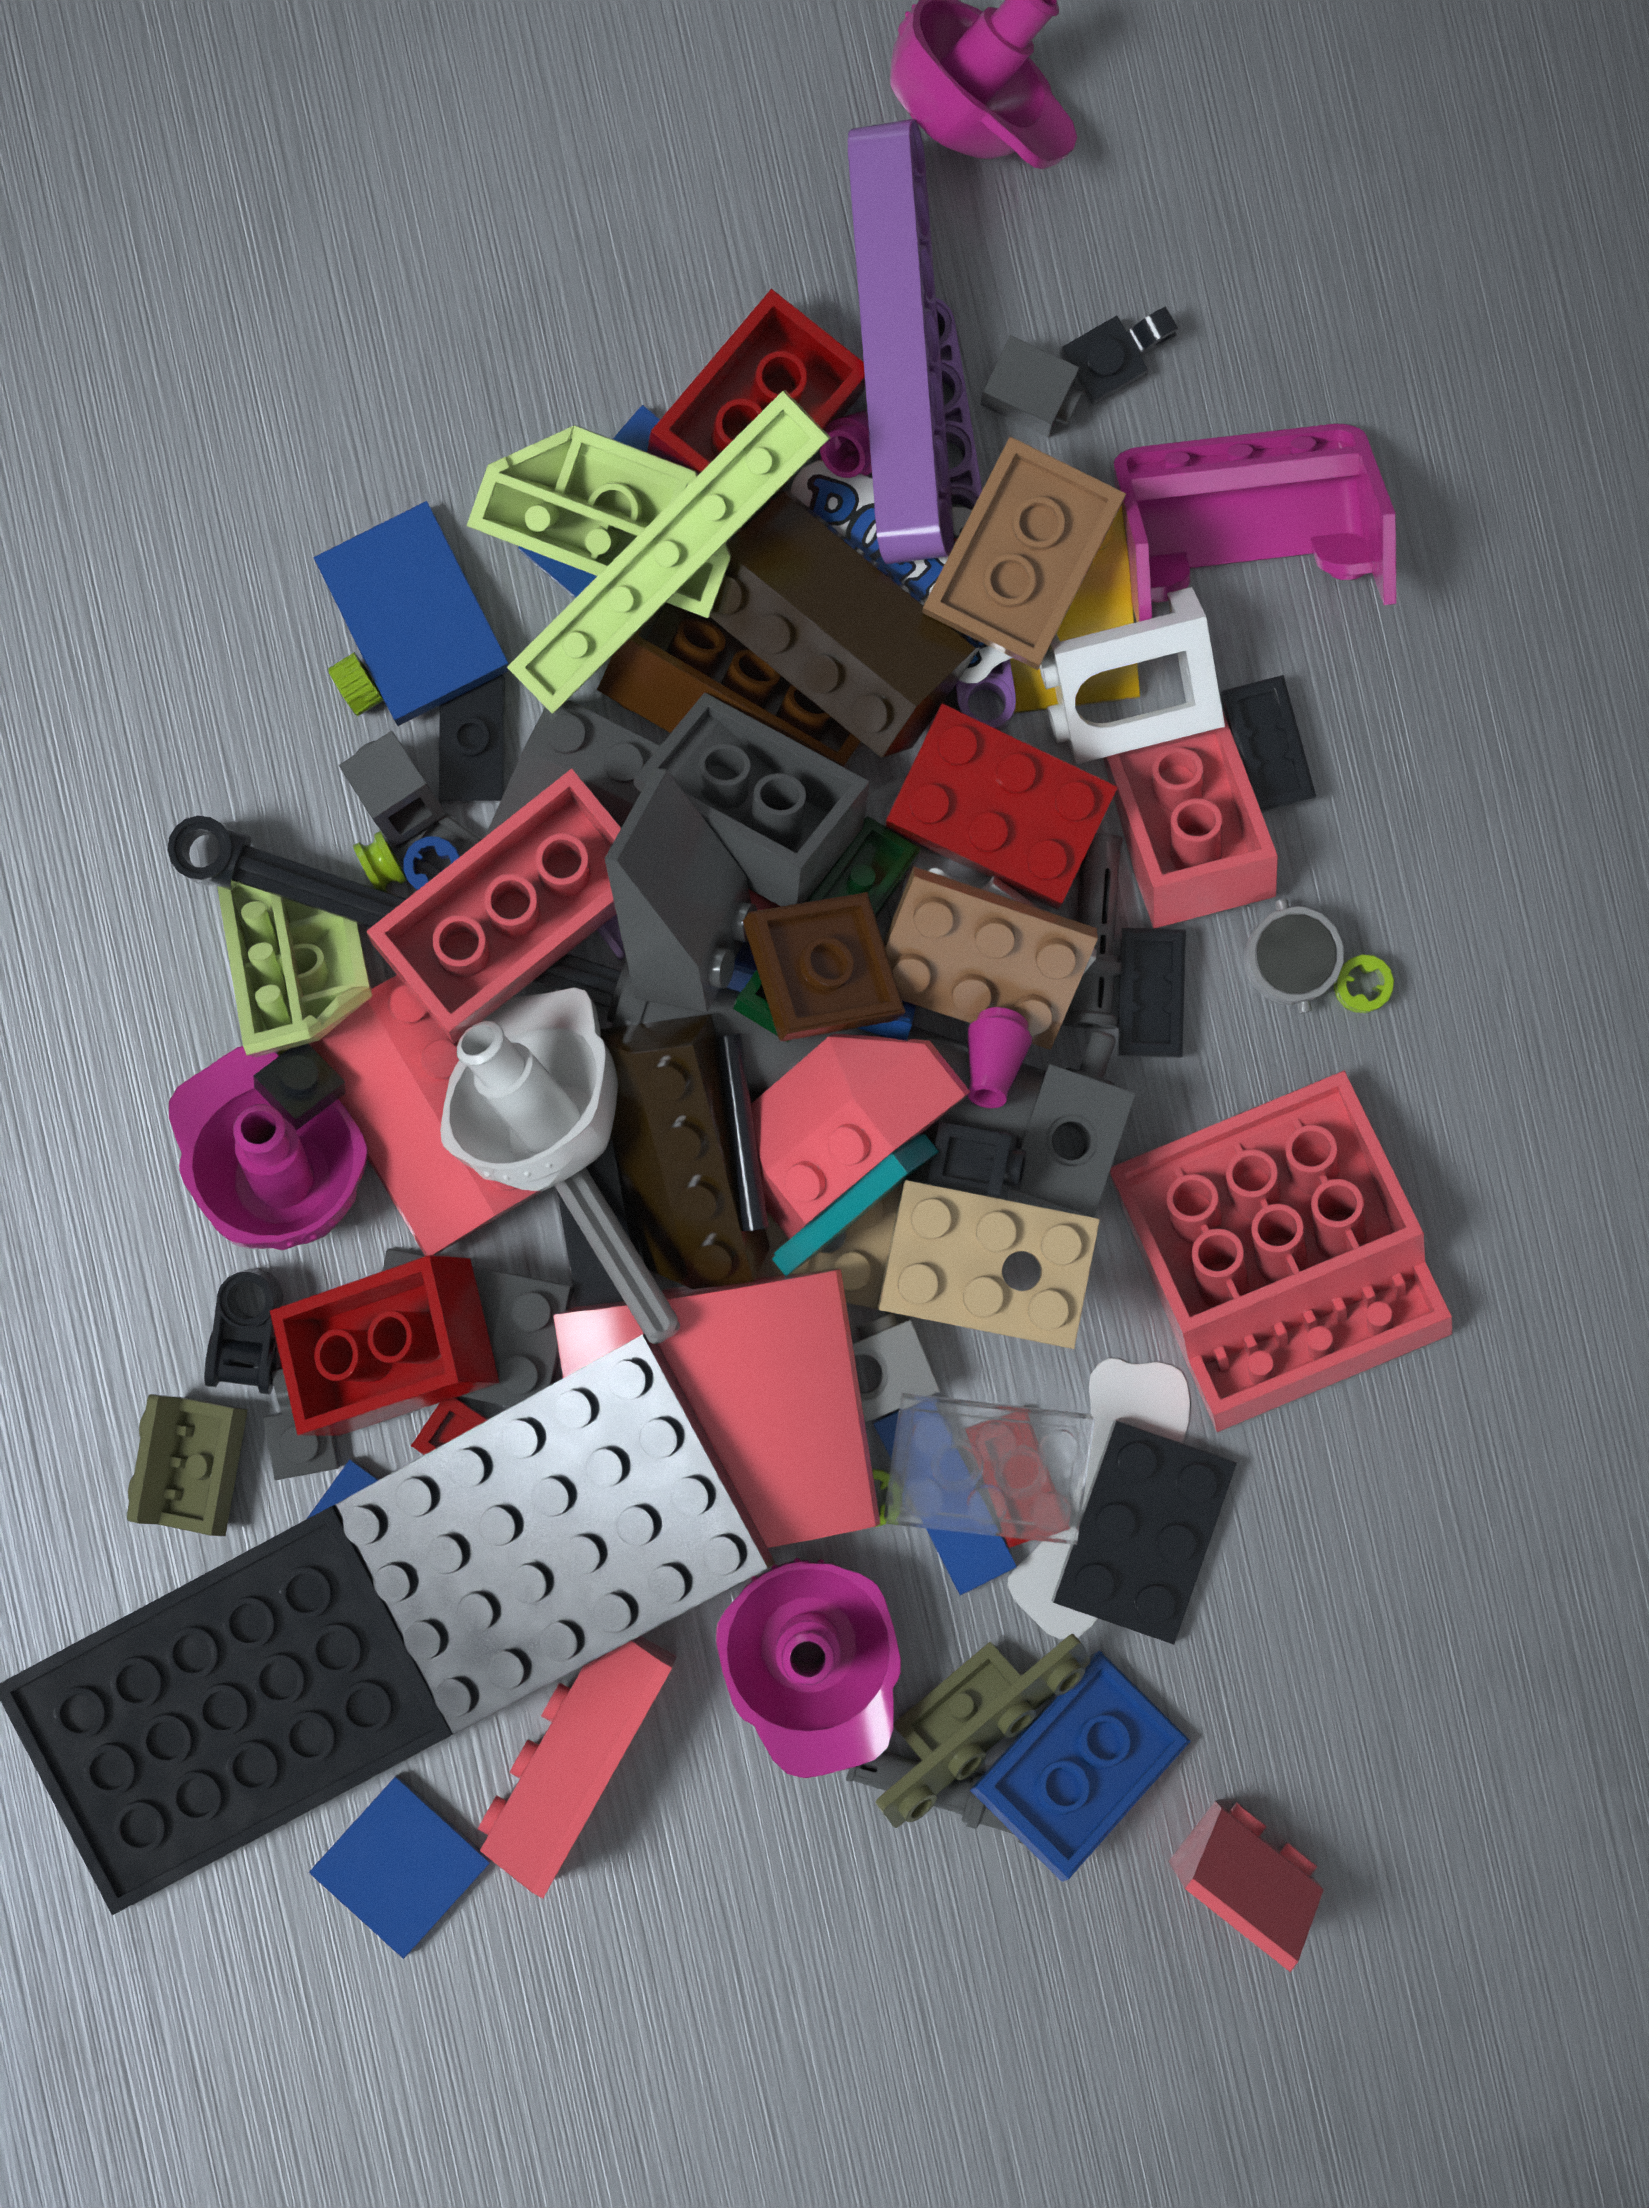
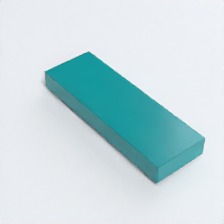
M918 1134L889 1154L774 1252L775 1256L772 1260L785 1276L789 1275L819 1254L939 1151L925 1134L922 1136Z

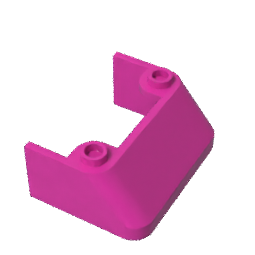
M1326 424L1149 445L1128 449L1115 458V488L1126 493L1122 503L1129 558L1132 604L1137 622L1152 618L1151 602L1168 601L1167 593L1186 589L1189 586L1191 580L1190 568L1313 554L1317 566L1336 579L1353 580L1372 573L1383 605L1396 604V513L1368 438L1360 428L1347 424Z

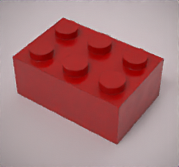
M771 288L650 432L647 452L695 470L699 475L784 390L825 431L829 423L843 417L864 392V362ZM790 479L740 528L741 530L775 499Z
M941 704L886 819L885 827L990 879L996 876L1012 889L1059 910L1118 787L945 704Z
M428 1255L270 1310L297 1435L341 1436L499 1383L471 1258Z

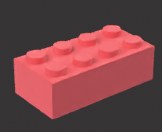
M571 768L366 932L372 945L454 1044L467 1029L486 1019L616 915L604 858L621 827Z

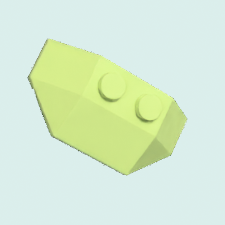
M574 425L488 464L467 526L598 576L698 474L695 470ZM726 543L667 603L706 618L710 617L731 559Z
M238 883L234 890L217 886L242 1042L246 1055L260 1057L319 1041L372 997L358 923Z

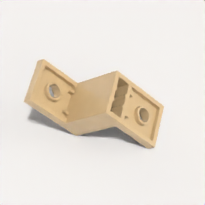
M905 1180L846 1230L845 1241L838 1250L831 1253L820 1252L790 1274L841 1268L846 1303L1074 1349L1100 1219ZM768 1211L769 1227L765 1228L770 1249L756 1278L784 1275L772 1258L775 1256L773 1253L790 1239ZM1019 1251L1033 1255L1039 1262L1041 1270L1038 1282L1032 1288L1025 1291H1018L1008 1286L1002 1275V1267L1007 1257Z

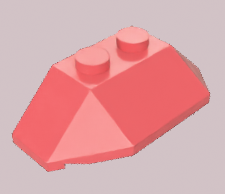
M836 1033L830 1035L751 1103L766 1210L786 1236L791 1239L889 1154L924 1132L967 1096L970 1090L930 1040L910 1039L904 1041L877 1036Z

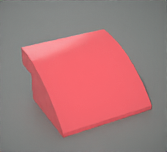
M1345 1070L1117 1164L1110 1169V1177L1149 1276L1216 1432L1453 1334L1452 1316L1425 1262L1424 1233Z
M841 1268L789 1274L787 1276L755 1278L754 1282L700 1289L678 1287L661 1290L677 1316L680 1329L674 1336L658 1343L767 1548L878 1526L880 1524ZM625 1301L574 1307L553 1315L563 1378L644 1334Z

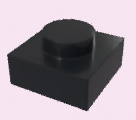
M309 1044L289 1048L253 1075L254 1088L272 1107L282 1114L283 1118L294 1126L296 1131L345 1094V1081Z

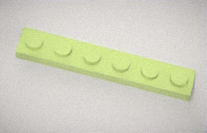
M786 390L782 391L507 668L552 714L555 713L831 437Z

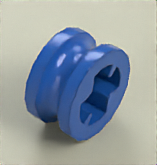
M424 837L415 841L408 848L404 857L403 870L407 880L416 890H419L430 881L426 874L416 873L417 861H426L421 856L424 852L435 849L441 859H450L451 864L460 857L459 852L449 841L440 837Z

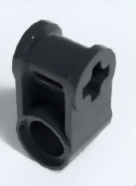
M247 1269L227 1277L221 1284L217 1294L213 1331L206 1354L205 1386L216 1388L219 1382L256 1386L260 1394H271L274 1386L272 1371L277 1368L279 1351L270 1310L282 1307L283 1293L278 1280L269 1272L261 1269ZM243 1281L256 1283L265 1294V1305L258 1316L244 1314L235 1303L237 1287ZM230 1359L253 1362L254 1365L231 1362Z

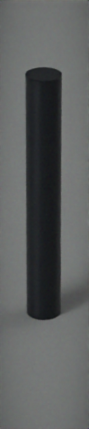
M741 1033L715 1037L742 1227L743 1231L768 1228L769 1225Z

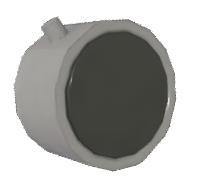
M1288 899L1275 901L1277 911L1270 913L1250 933L1244 948V969L1251 985L1264 998L1281 1005L1290 1006L1298 1004L1299 1013L1312 1011L1310 1001L1324 994L1339 976L1344 963L1343 942L1336 926L1322 913L1303 906L1289 908Z

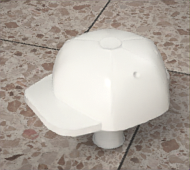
M574 987L545 994L512 997L482 1022L474 1024L464 1032L456 1047L459 1061L455 1065L449 1079L440 1129L441 1142L453 1156L463 1164L473 1168L483 1179L498 1181L521 1190L544 1191L568 1179L604 1153L610 1139L614 1121L618 1077L612 1055L604 1041L600 1038L596 1006L585 990Z

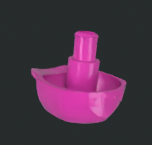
M920 0L917 4L912 5L910 12H905V18L898 27L899 35L893 46L890 86L912 119L916 120L917 124L927 135L947 148L979 159H994L1016 152L1024 161L1039 169L1054 166L1071 153L1077 140L1074 123L1053 96L1051 86L1041 70L1029 57L1034 52L1032 39L1053 16L1059 14L1057 0H1005L999 8L988 7L984 11L959 0Z
M241 1046L222 1056L207 1068L177 1087L169 1100V1121L177 1144L182 1152L179 1171L183 1183L214 1228L233 1245L251 1249L273 1248L282 1251L297 1245L311 1243L325 1237L343 1219L356 1201L357 1187L365 1172L367 1162V1146L363 1134L339 1099L296 1131L294 1126L283 1118L282 1114L272 1107L254 1088L253 1075L279 1057V1055L274 1052L260 1057H252L246 1055L244 1047Z
M795 1558L794 1561L785 1562L779 1566L777 1564L772 1565L770 1570L758 1577L753 1576L752 1581L744 1587L739 1596L724 1611L716 1627V1644L722 1672L732 1704L743 1720L755 1726L772 1760L789 1775L801 1778L822 1776L875 1760L888 1748L893 1732V1688L901 1674V1657L894 1626L885 1598L874 1581L862 1574L841 1568L832 1562H824L822 1559L817 1562H809V1559L800 1560V1558Z

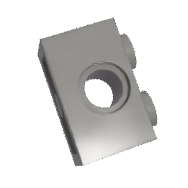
M890 1313L858 1327L862 1339L853 1342L854 1356H871L879 1362L882 1370L879 1384L868 1392H860L865 1422L940 1392L910 1319L898 1324L894 1314Z

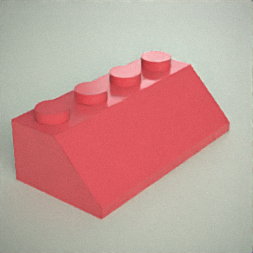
M396 975L372 988V997L319 1041L308 1044L345 1081V1094L339 1098V1101L347 1109L363 1134L367 1146V1159L424 1255H436L532 1200L542 1191L521 1190L498 1181L483 1179L473 1168L463 1164L443 1146L440 1132L443 1107L450 1076L459 1061L456 1048L459 1040L454 1044L399 976Z
M639 1636L584 1665L571 1688L562 1683L558 1684L541 1717L552 1722L540 1744L530 1739L526 1741L509 1772L520 1779L508 1801L496 1795L478 1827V1830L488 1835L480 1852L535 1895L544 1898L673 1668L677 1656Z

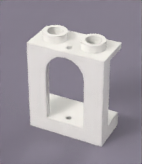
M1192 587L1167 593L1171 614L1061 642L1056 634L1039 668L1045 688L1055 687L1058 704L1048 706V715L1057 744L1067 741L1076 764L1225 727L1207 618ZM1178 653L1186 703L1109 723H1094L1085 720L1077 713L1075 708L1076 694L1080 686L1089 677L1103 671Z

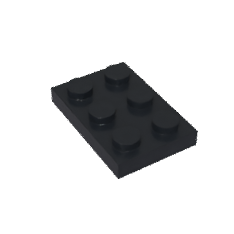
M1114 1420L1051 1601L1174 1645L1237 1463Z

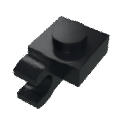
M1166 306L1150 314L1128 331L1125 330L1116 315L1064 345L1062 353L1067 362L1079 367L1077 379L1094 406L1148 375V368L1141 356L1177 336L1175 331L1178 330V327Z

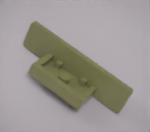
M1070 1634L1021 1676L998 1649L989 1642L894 1722L893 1726L922 1761L875 1801V1804L891 1825L897 1828L905 1821L914 1822L923 1817L934 1806L937 1800L936 1795L955 1778L962 1780L977 1771L986 1759V1752L1003 1737L1011 1738L1025 1730L1035 1718V1710L1054 1694L1060 1696L1073 1689L1085 1674L1084 1668L1091 1662L1083 1644L1074 1634Z

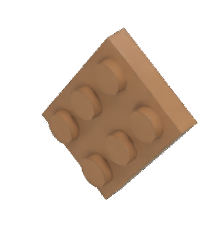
M1010 436L923 606L922 613L1038 670L1125 499L1126 493Z
M914 866L883 943L901 1000L968 1023L977 1020L979 1013L988 1008L1001 1007L1011 1009L1021 1014L1027 1020L1028 1031L1032 1036V1044L1051 1050L1096 945L1098 934L1097 928Z

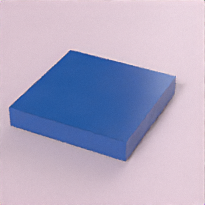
M397 1774L309 1873L404 1959L492 1860L480 1852V1849Z

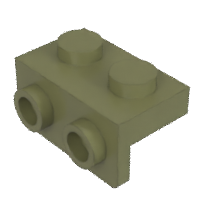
M150 1394L147 1399L146 1410L139 1424L140 1443L135 1472L128 1487L129 1506L127 1520L139 1524H158L210 1536H226L248 1409L187 1397Z

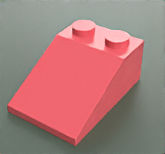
M1224 712L1225 727L1103 757L1109 782L1118 787L1113 797L1135 878L1154 929L1276 897L1278 855Z
M1215 1801L1168 1862L1184 1889L1291 1972L1300 1959L1324 1890L1317 1880L1311 1876L1318 1866L1288 1842L1279 1851L1263 1839L1260 1835L1267 1826L1236 1802L1232 1809L1228 1811Z

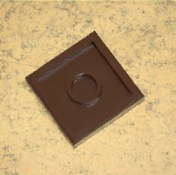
M868 892L752 911L742 920L780 1042L897 1021L906 1013Z

